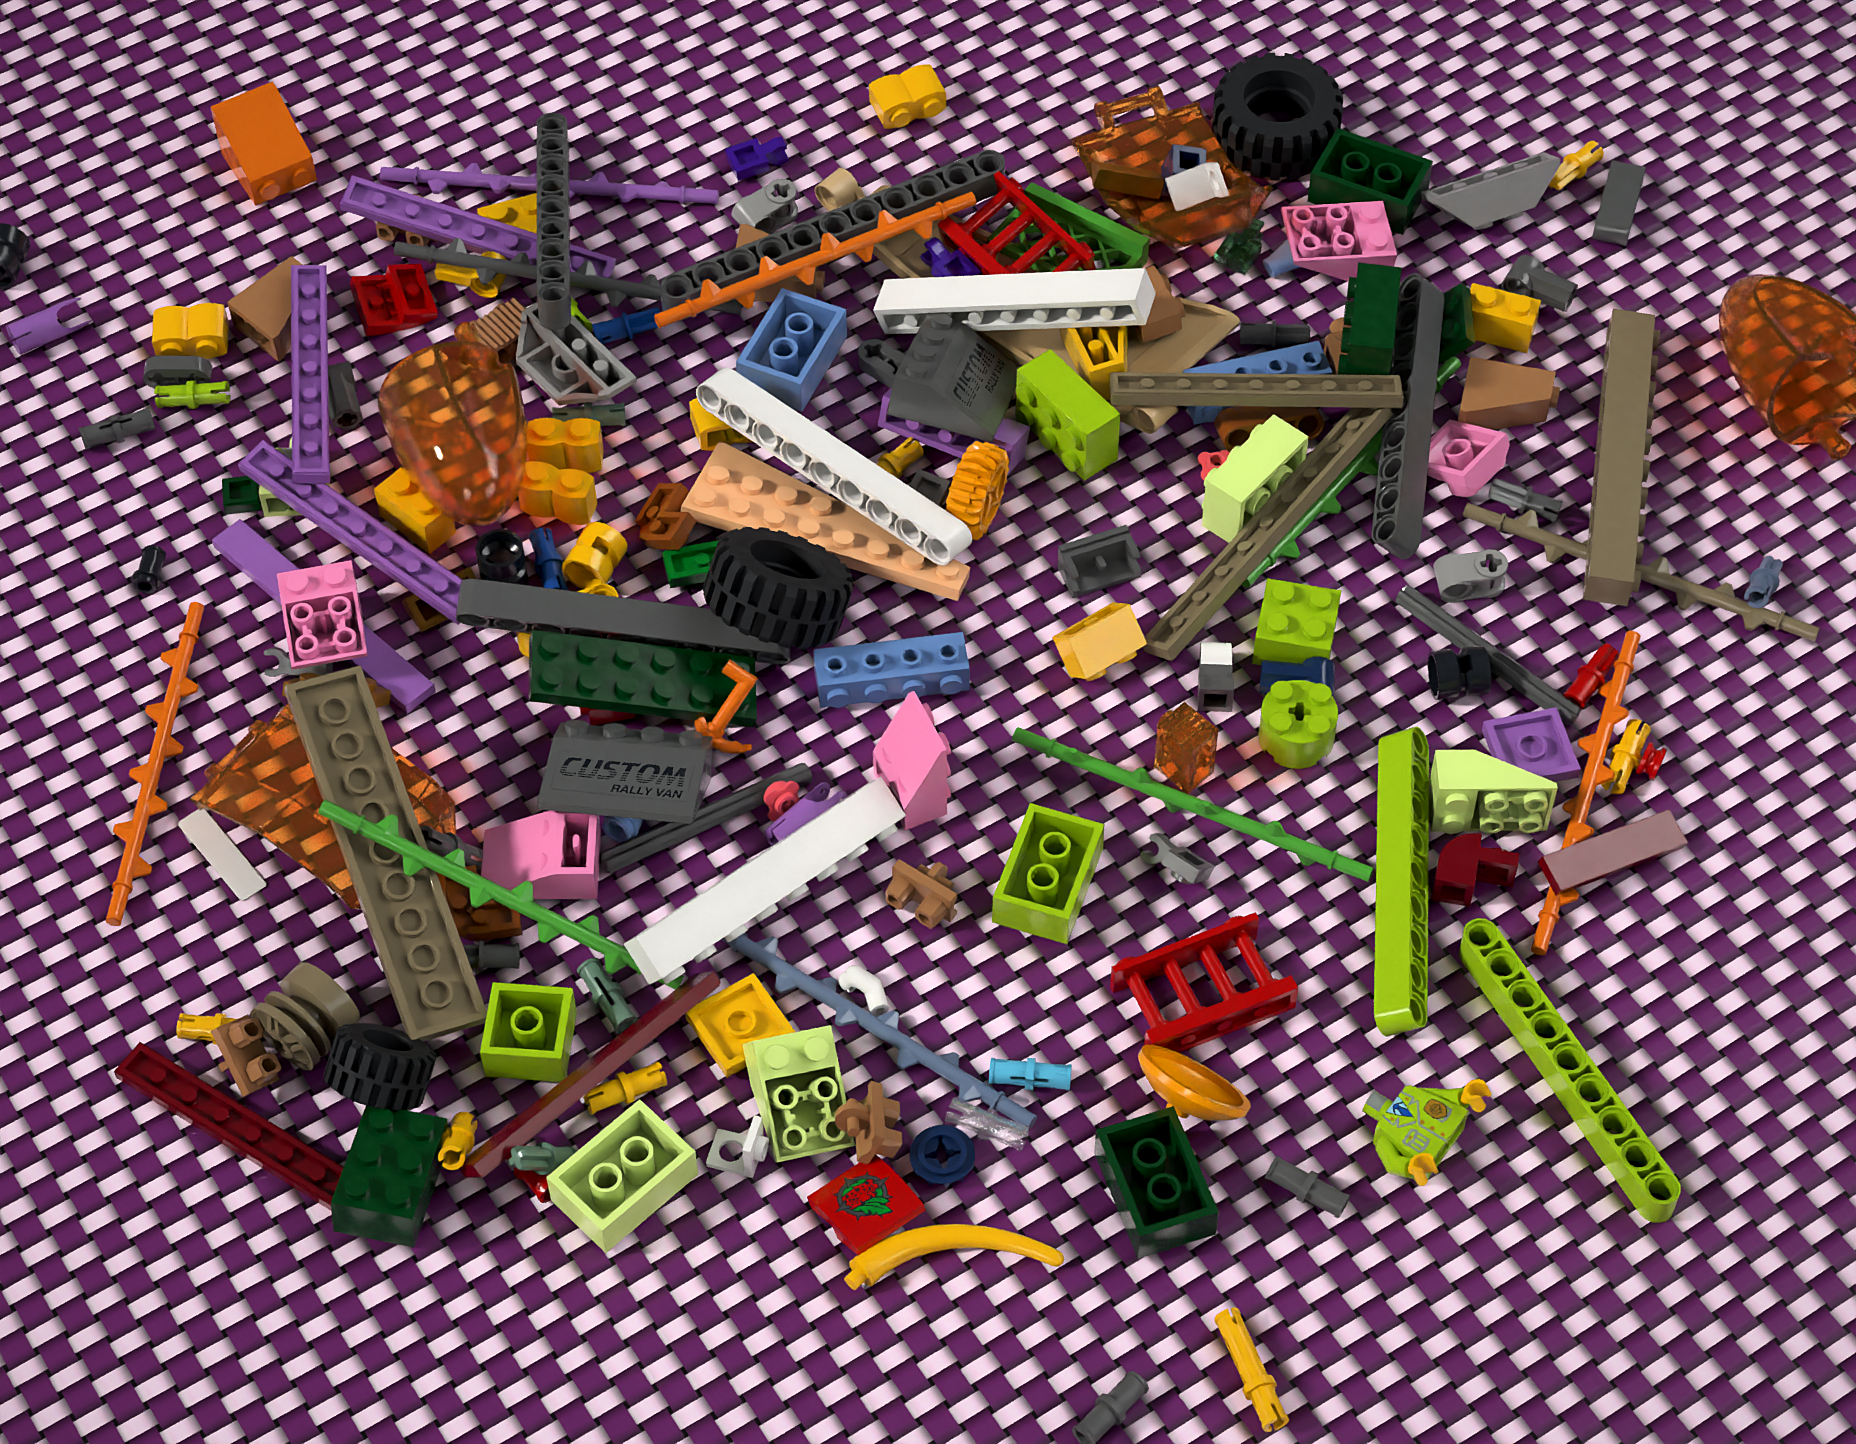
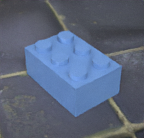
M781 288L737 359L736 372L790 408L803 412L847 338L846 309Z

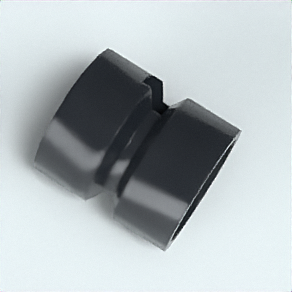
M0 223L1 290L9 289L14 285L20 272L21 264L24 263L31 245L29 238L23 231L5 223Z
M506 529L491 530L483 534L475 547L480 579L527 585L528 573L523 542L518 534Z
M1483 645L1462 647L1458 654L1452 649L1429 652L1427 662L1428 679L1431 693L1435 700L1456 698L1460 691H1463L1466 696L1485 695L1490 692L1491 668L1487 651Z

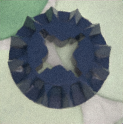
M936 1125L923 1130L915 1137L910 1147V1163L916 1177L920 1176L925 1179L929 1186L935 1183L943 1184L948 1188L953 1182L958 1180L963 1182L969 1171L973 1170L975 1148L969 1136L962 1130L948 1125ZM939 1145H942L947 1156H953L948 1158L946 1168H942L938 1159H932L937 1157Z

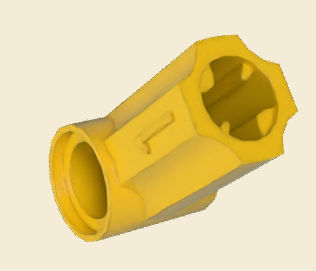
M487 251L481 255L484 257L507 260L501 254L493 251ZM436 263L435 269L436 279L470 286L476 294L485 298L496 297L507 276L506 274L498 273L488 285H483L480 282L476 269Z

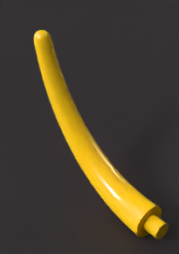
M969 1224L931 1225L894 1234L879 1241L860 1255H856L849 1262L852 1271L844 1280L853 1290L858 1289L863 1283L873 1286L886 1273L906 1261L928 1253L948 1249L982 1248L1000 1250L1026 1256L1054 1267L1063 1264L1064 1255L1059 1250L1040 1241L998 1228Z

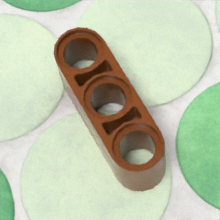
M1234 406L1219 412L1215 418L1214 426L1224 447L1231 452L1235 446H1242L1249 439L1252 430L1258 424L1263 425L1273 414L1309 436L1308 440L1319 436L1324 429L1325 423L1317 407Z

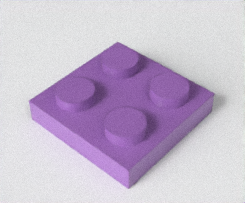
M1557 707L1483 721L1482 732L1492 757L1553 782L1579 778L1581 768Z

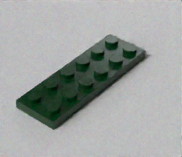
M532 630L529 639V701L694 721L704 717L706 722H712L737 684L736 681L722 673L724 666L731 660L756 676L755 657ZM756 683L728 725L754 727L757 720Z

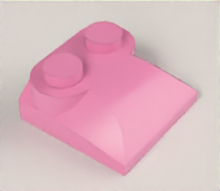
M1449 419L1431 437L1427 476L1447 482L1449 491L1453 495L1461 497L1475 495L1506 463V455L1510 446L1507 433Z

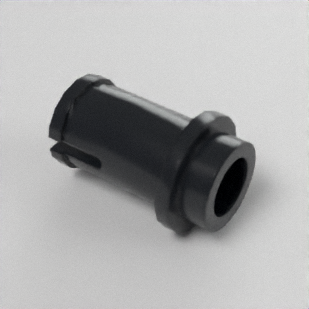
M154 545L144 547L139 568L132 575V581L137 591L151 594L161 586L162 579L160 573L166 558V552L162 548Z

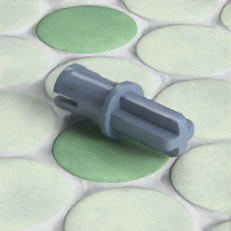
M1766 556L1760 567L1750 575V586L1744 595L1745 600L1749 599L1747 602L1749 606L1753 608L1766 606L1771 594L1779 587L1780 580L1778 576L1783 566L1780 559L1774 560L1772 556Z

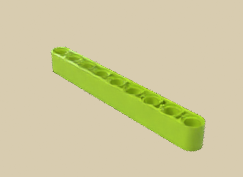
M1418 726L1383 736L1379 739L1374 1018L1379 1031L1386 1037L1425 1027L1427 1024L1429 745L1424 732Z
M1482 918L1469 921L1464 927L1459 947V957L1639 1214L1644 1219L1653 1223L1667 1221L1672 1216L1681 1193V1185L1497 926L1491 921ZM1473 942H1480L1484 946L1476 945ZM1494 972H1501L1507 976H1499ZM1516 1003H1524L1529 1007H1521ZM1538 1034H1546L1551 1038H1543L1540 1037ZM1560 1065H1568L1574 1070H1566ZM1582 1097H1591L1597 1102H1589ZM1605 1129H1614L1619 1134H1611L1607 1132ZM1628 1161H1636L1643 1167H1635ZM1651 1194H1660L1664 1196L1666 1200H1658L1654 1198Z

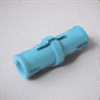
M991 1058L989 1084L1025 1086V1090L1033 1091V1087L1070 1091L1072 1064L1036 1062V1058H1027V1061Z

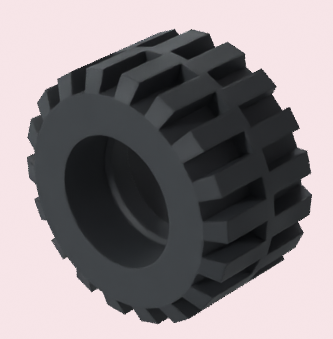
M371 1023L345 1024L337 1029L323 1077L325 1078L324 1081L332 1089L359 1104L378 1109L386 1108L391 1111H400L401 1109L413 1110L423 1104L436 1062V1053L421 1040H411L406 1032L391 1027Z

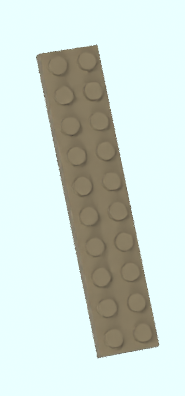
M361 665L285 685L284 692L323 801L326 799L360 817L364 815L366 820L375 824L393 814L398 817L399 836L427 849ZM330 820L402 1024L410 1039L424 1042L484 1024L486 1022L487 1010L437 873L425 867L409 877L404 874L403 855L358 833L355 835L352 830Z

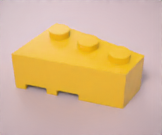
M1128 326L1060 328L1061 339L1079 376L1105 400L1111 399L1110 373L1127 372Z

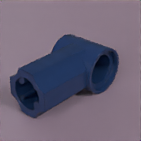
M1324 657L1307 658L1302 664L1262 660L1259 694H1267L1271 686L1277 681L1305 680L1327 685L1331 689L1334 698L1335 664Z

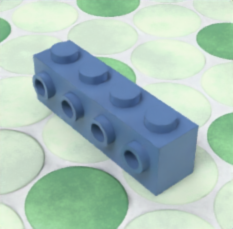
M1319 341L1183 370V373L1328 375L1333 373ZM1234 406L1186 407L1195 425L1214 422L1219 412Z
M963 632L813 649L820 708H840L849 704L866 702L880 703L885 700L906 698L908 693L915 691L919 698L925 695L955 694L960 691L969 690L970 668Z

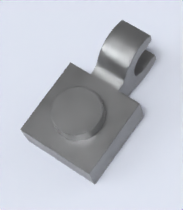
M272 647L264 651V655H274L279 659L277 669L269 668L264 670L265 675L269 677H276L281 674L300 675L302 673L326 675L333 672V663L292 670L290 656L283 649Z
M1154 833L1150 835L1149 839L1158 845L1159 851L1157 855L1149 850L1141 852L1140 857L1149 864L1162 862V865L1172 870L1171 875L1176 880L1185 884H1195L1209 879L1215 867L1214 865L1184 846L1177 847L1164 834Z

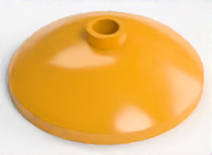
M1144 1045L1141 1048L1138 1059L1143 1073L1153 1090L1168 1102L1166 1108L1174 1106L1179 1117L1187 1119L1189 1115L1208 1121L1236 1120L1245 1117L1251 1105L1246 1096L1213 1070L1168 1048L1157 1045Z

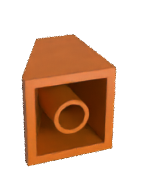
M273 81L210 106L221 153L255 206L317 181L312 155Z

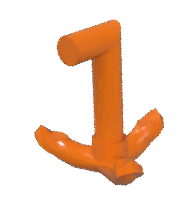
M729 660L724 666L722 673L736 681L737 684L712 722L707 723L704 717H700L695 720L694 725L696 731L702 733L703 736L713 737V748L722 753L739 754L752 750L751 744L743 745L738 741H728L722 738L725 733L724 729L758 678Z

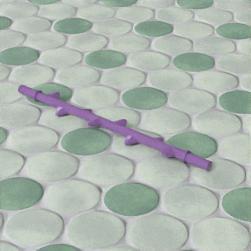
M471 163L462 172L419 169V167L414 169L381 167L380 169L381 180L413 182L414 185L427 183L433 194H439L448 185L492 188L497 194L502 193L506 189L537 191V172L528 177L482 174L477 163ZM597 172L588 181L570 180V198L574 194L618 197L624 203L633 198L680 201L681 204L685 202L718 204L719 190L686 188L684 185L681 188L669 187L664 181L654 186L609 183L603 172Z

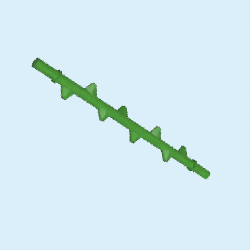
M1455 356L1448 359L1438 369L1435 393L1440 392L1443 384L1461 367L1460 360ZM1383 426L1241 584L1242 586L1249 588L1268 567H1272L1276 563V559L1279 556L1296 560L1301 554L1295 539L1321 512L1340 513L1341 507L1335 497L1359 472L1374 476L1378 474L1379 466L1374 456L1381 448Z
M1017 727L1014 731L1012 741L1044 753L1047 758L1054 757L1107 778L1109 781L1117 782L1162 800L1168 811L1172 813L1185 809L1241 833L1248 834L1297 854L1301 863L1305 866L1318 862L1326 865L1329 870L1333 868L1366 882H1369L1374 871L1373 867L1340 855L1337 850L1330 851L1287 834L1278 821H1272L1266 825L1208 801L1153 781L1144 768L1139 767L1131 772L1080 752L1075 748L1057 742V739L1053 738L1050 740L1020 727Z
M326 799L321 804L318 814L352 830L355 835L357 833L403 855L405 875L411 877L427 867L470 888L471 906L475 908L482 906L490 900H494L537 921L539 941L546 943L561 933L604 954L607 973L612 975L628 966L638 971V975H641L640 969L626 947L599 934L598 917L591 915L577 924L533 902V885L529 881L523 882L510 891L466 869L464 851L461 849H456L441 857L399 836L398 817L393 814L375 824L366 820V816L361 815L360 817ZM680 975L667 984L662 979L658 980V982L677 989L684 976Z

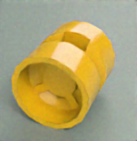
M600 522L588 523L578 537L576 545L570 550L562 563L564 575L570 582L581 589L597 584H607L614 568L618 566L627 551L628 545L625 538L620 532L607 524Z

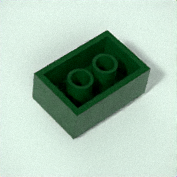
M1337 128L1311 172L1307 202L1322 205L1383 201L1391 231L1403 235L1423 200L1421 192L1429 189L1433 161Z
M1358 263L1356 277L1349 276L1347 298H1352L1353 301L1346 300L1343 321L1344 325H1349L1350 327H1343L1340 344L1341 352L1347 354H1340L1337 375H1389L1394 347L1402 267Z
M366 1106L331 1201L333 1231L415 1247L442 1163L444 1162V1160L439 1162L438 1154L442 1148L444 1131L448 1128L447 1118L403 1109L391 1111L386 1108L378 1109Z
M1174 1106L1096 1130L1094 1154L1137 1259L1216 1235L1219 1211Z

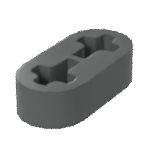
M878 339L864 341L858 348V365L860 369L891 388L895 372H897L905 354Z
M152 356L145 362L143 380L145 384L154 389L156 385H186L187 381L195 380L197 384L210 383L212 364L207 359L199 356Z

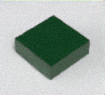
M248 476L223 478L222 492L225 515L261 511L260 485Z

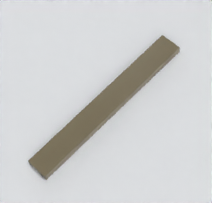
M1110 373L1111 405L1402 408L1404 399L1399 375Z

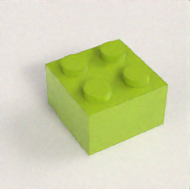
M1267 578L1255 636L1252 664L1262 665V660L1302 664L1303 661L1311 657H1324L1330 660L1341 590Z
M492 983L480 1050L485 1077L561 1082L566 1078L577 1015L573 988Z

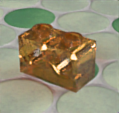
M1185 702L1174 711H1167L1157 723L1154 768L1186 794H1189L1214 773L1218 728Z

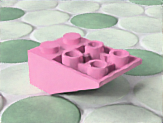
M1383 201L1288 206L1281 208L1294 265L1349 281V276L1356 277L1358 263L1385 266L1395 265L1397 252Z
M351 560L277 574L292 670L368 656L360 598Z
M915 691L908 693L873 750L874 774L876 778H883L906 814L905 817L900 819L905 831L947 815V798L951 797L950 788L947 783V777L951 776L950 767L947 762V755L951 754L949 742L943 732L937 733L934 727V717L927 703L921 704Z
M549 810L485 830L481 876L510 891L523 882L529 881L533 885V899H597L601 848L599 815Z

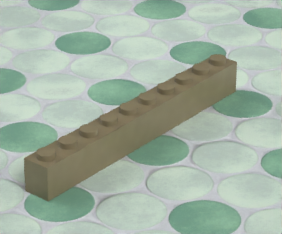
M1613 309L1606 332L1583 600L1627 606L1631 592L1638 593L1642 571L1635 570L1636 564L1640 565L1643 555L1644 543L1638 542V536H1643L1646 515L1640 514V509L1645 508L1648 488L1642 487V482H1647L1650 461L1644 460V455H1649L1652 442V434L1646 433V428H1651L1654 416V408L1648 407V402H1653L1656 390V381H1650V376H1655L1658 364V356L1652 355V351H1657L1660 338V330H1654L1655 315Z

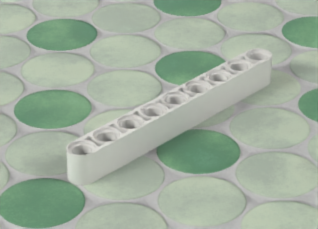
M724 367L697 387L696 396L698 402L705 410L938 565H946L970 546L972 542L971 531L961 520L733 369Z

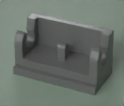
M1126 524L1059 545L1057 568L1072 598H1076L1141 577V569L1136 559L1141 557Z

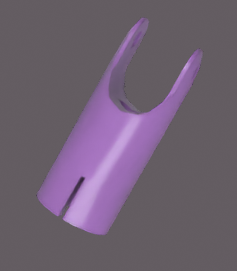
M81 297L63 301L6 325L10 339L18 338L12 342L18 354L28 352L88 325L91 320L72 328H65L57 321L59 309L80 300Z
M826 782L820 783L765 830L764 834L768 843L771 846L775 845L837 804L840 798L842 800L847 797L846 792L838 791L829 800H825L830 793V785Z

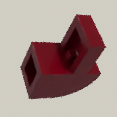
M1479 833L1464 834L1452 839L1443 847L1439 855L1431 900L1470 907L1475 881L1513 887L1520 853L1508 852L1503 848L1490 849L1480 847L1482 834Z

